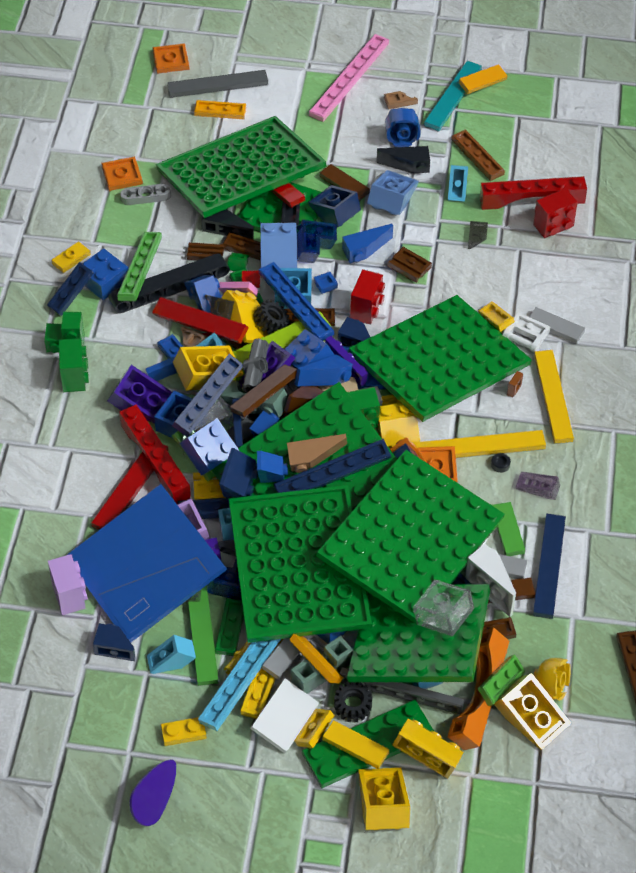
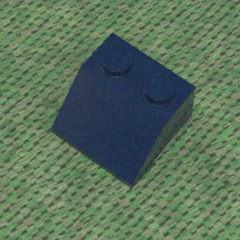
M330 185L308 202L309 206L325 224L334 227L342 226L361 210L357 192Z
M231 448L219 484L223 497L231 499L252 496L254 490L252 483L254 479L258 478L257 462L239 450Z

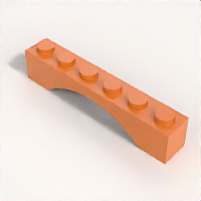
M494 627L482 632L473 697L467 708L452 720L448 733V738L463 750L480 747L491 706L487 705L478 687L504 662L510 641Z

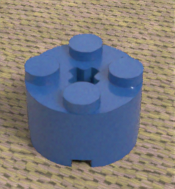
M398 108L389 111L385 119L388 141L396 147H409L413 142L418 141L421 131L415 110Z

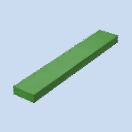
M144 232L118 292V301L137 300L161 242V232Z
M206 585L188 599L192 640L196 655L195 666L198 686L219 683Z

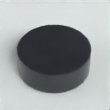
M498 453L492 457L491 467L494 471L503 473L510 468L511 459L508 455Z

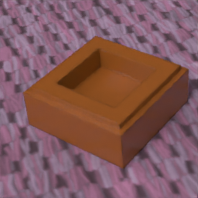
M517 371L508 383V396L513 398L522 386L523 373Z

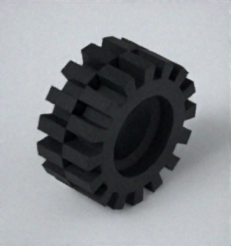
M267 299L255 310L254 317L256 318L254 320L259 322L257 324L259 327H263L261 330H267V333L270 334L285 328L289 323V315H287V310H283V305L279 306V302L276 301L274 303V300L269 301Z
M345 682V687L341 684L339 690L335 692L334 708L338 716L341 714V719L343 720L347 717V722H351V719L358 722V718L364 720L365 715L368 717L372 709V693L370 690L368 691L366 685L362 687L363 683L361 682L358 685H355L356 682H352V685H349V682ZM348 697H357L361 700V704L351 707L345 703V700Z

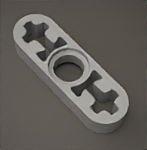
M167 184L131 187L121 191V202L125 205L167 201L171 198V188ZM143 193H150L149 196H142Z

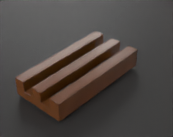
M189 242L187 260H200L214 254H221L222 256L224 254L223 244Z

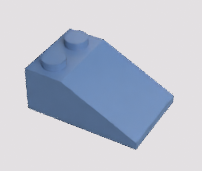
M386 170L372 184L367 204L372 205L375 209L387 210L392 215H400L406 208L419 181Z
M261 223V268L272 262H275L279 268H297L296 223Z

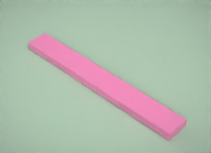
M374 34L309 111V116L324 122L387 47L389 39Z

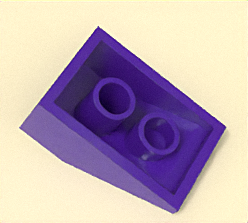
M131 364L121 377L107 402L121 411L137 404L146 420L155 424V415L173 392Z

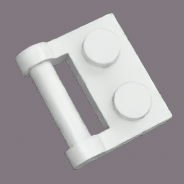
M518 312L514 317L515 322L506 328L502 336L529 348L534 353L538 351L539 346L549 334L551 327ZM513 331L534 340V342L513 334Z

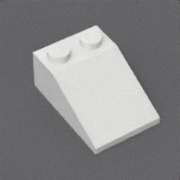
M484 544L468 557L466 579L471 584H489V600L511 617L516 597L515 589L497 551Z

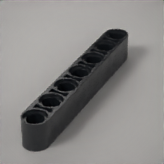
M214 254L145 279L136 301H118L117 295L120 288L112 291L108 298L117 313H124L158 301L160 297L166 298L187 290L184 282L203 275H214V278L217 279L222 278L229 273L230 268L221 254Z

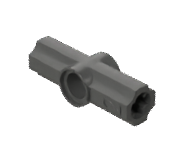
M254 339L249 359L243 363L245 378L242 389L245 393H248L260 384L262 374L268 371L266 356L269 344L266 340Z

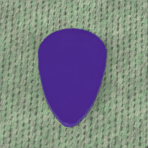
M174 760L162 761L154 766L133 789L130 796V811L138 824L151 826L157 823L162 816L175 783L176 762Z

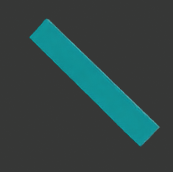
M466 61L424 121V126L437 131L441 130L466 93L458 83L459 79L481 71L482 65Z

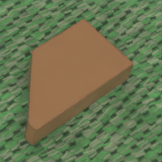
M401 91L384 94V100L388 109L418 104V98L406 96V93Z
M184 326L181 327L184 347H195L207 338L206 335Z

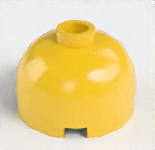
M546 659L534 671L533 676L553 700L560 701L567 693L562 692L564 686H569L571 669L570 664L566 663L567 659Z

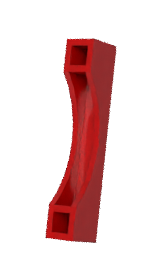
M584 176L481 183L479 198L482 210L500 209L517 200L531 197H546L567 189L577 200L578 204H584L587 195V185Z
M137 404L120 411L121 427L129 439L133 440L145 454L160 483L178 505V501L191 499L190 484Z

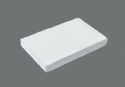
M285 678L250 729L280 751L286 753L319 702Z

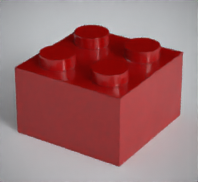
M567 189L536 200L534 227L544 238L570 229L575 223L577 200Z
M362 269L351 294L350 318L370 325L373 319L377 318L379 313L378 307L383 304L385 295L382 294L385 289L383 274Z

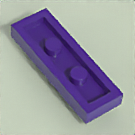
M332 336L326 338L325 343L330 347L334 355L337 354L353 364L351 377L355 378L356 383L360 387L366 384L368 374L366 368L363 365H359L354 356L343 348L340 341L335 340Z

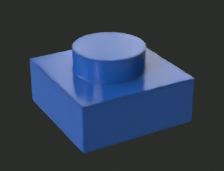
M330 271L314 277V283L321 294L338 288V283Z

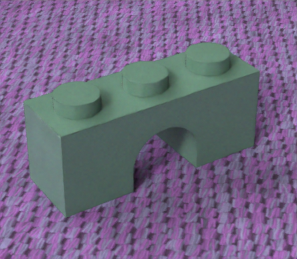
M339 636L324 647L322 656L339 673L342 667L346 668L350 665L354 650ZM307 659L291 669V682L306 694L327 681Z

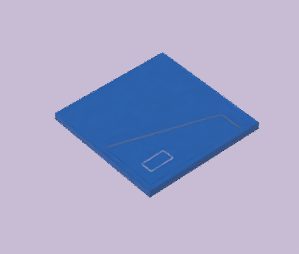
M162 484L158 485L67 554L72 555L74 562L78 561L80 575L83 577L85 585L113 624L121 628L131 643L227 570Z

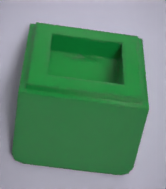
M231 253L228 257L230 271L236 272L245 269L249 255Z

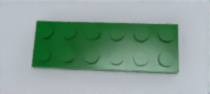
M416 700L351 728L353 731L388 748L389 754L386 759L402 752L392 745L407 719L417 720L426 730L434 731ZM326 741L317 743L314 748L302 750V755L321 789L358 773L359 769L371 767V765Z

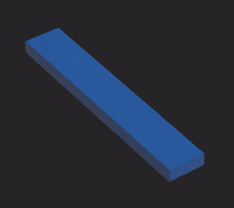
M275 262L258 269L260 276L310 333L322 341L334 335V330Z

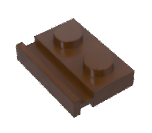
M402 247L393 256L392 260L388 261V267L417 283L418 279L422 278L432 268V262Z

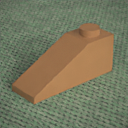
M346 434L287 443L291 471L302 473L322 462L347 445Z

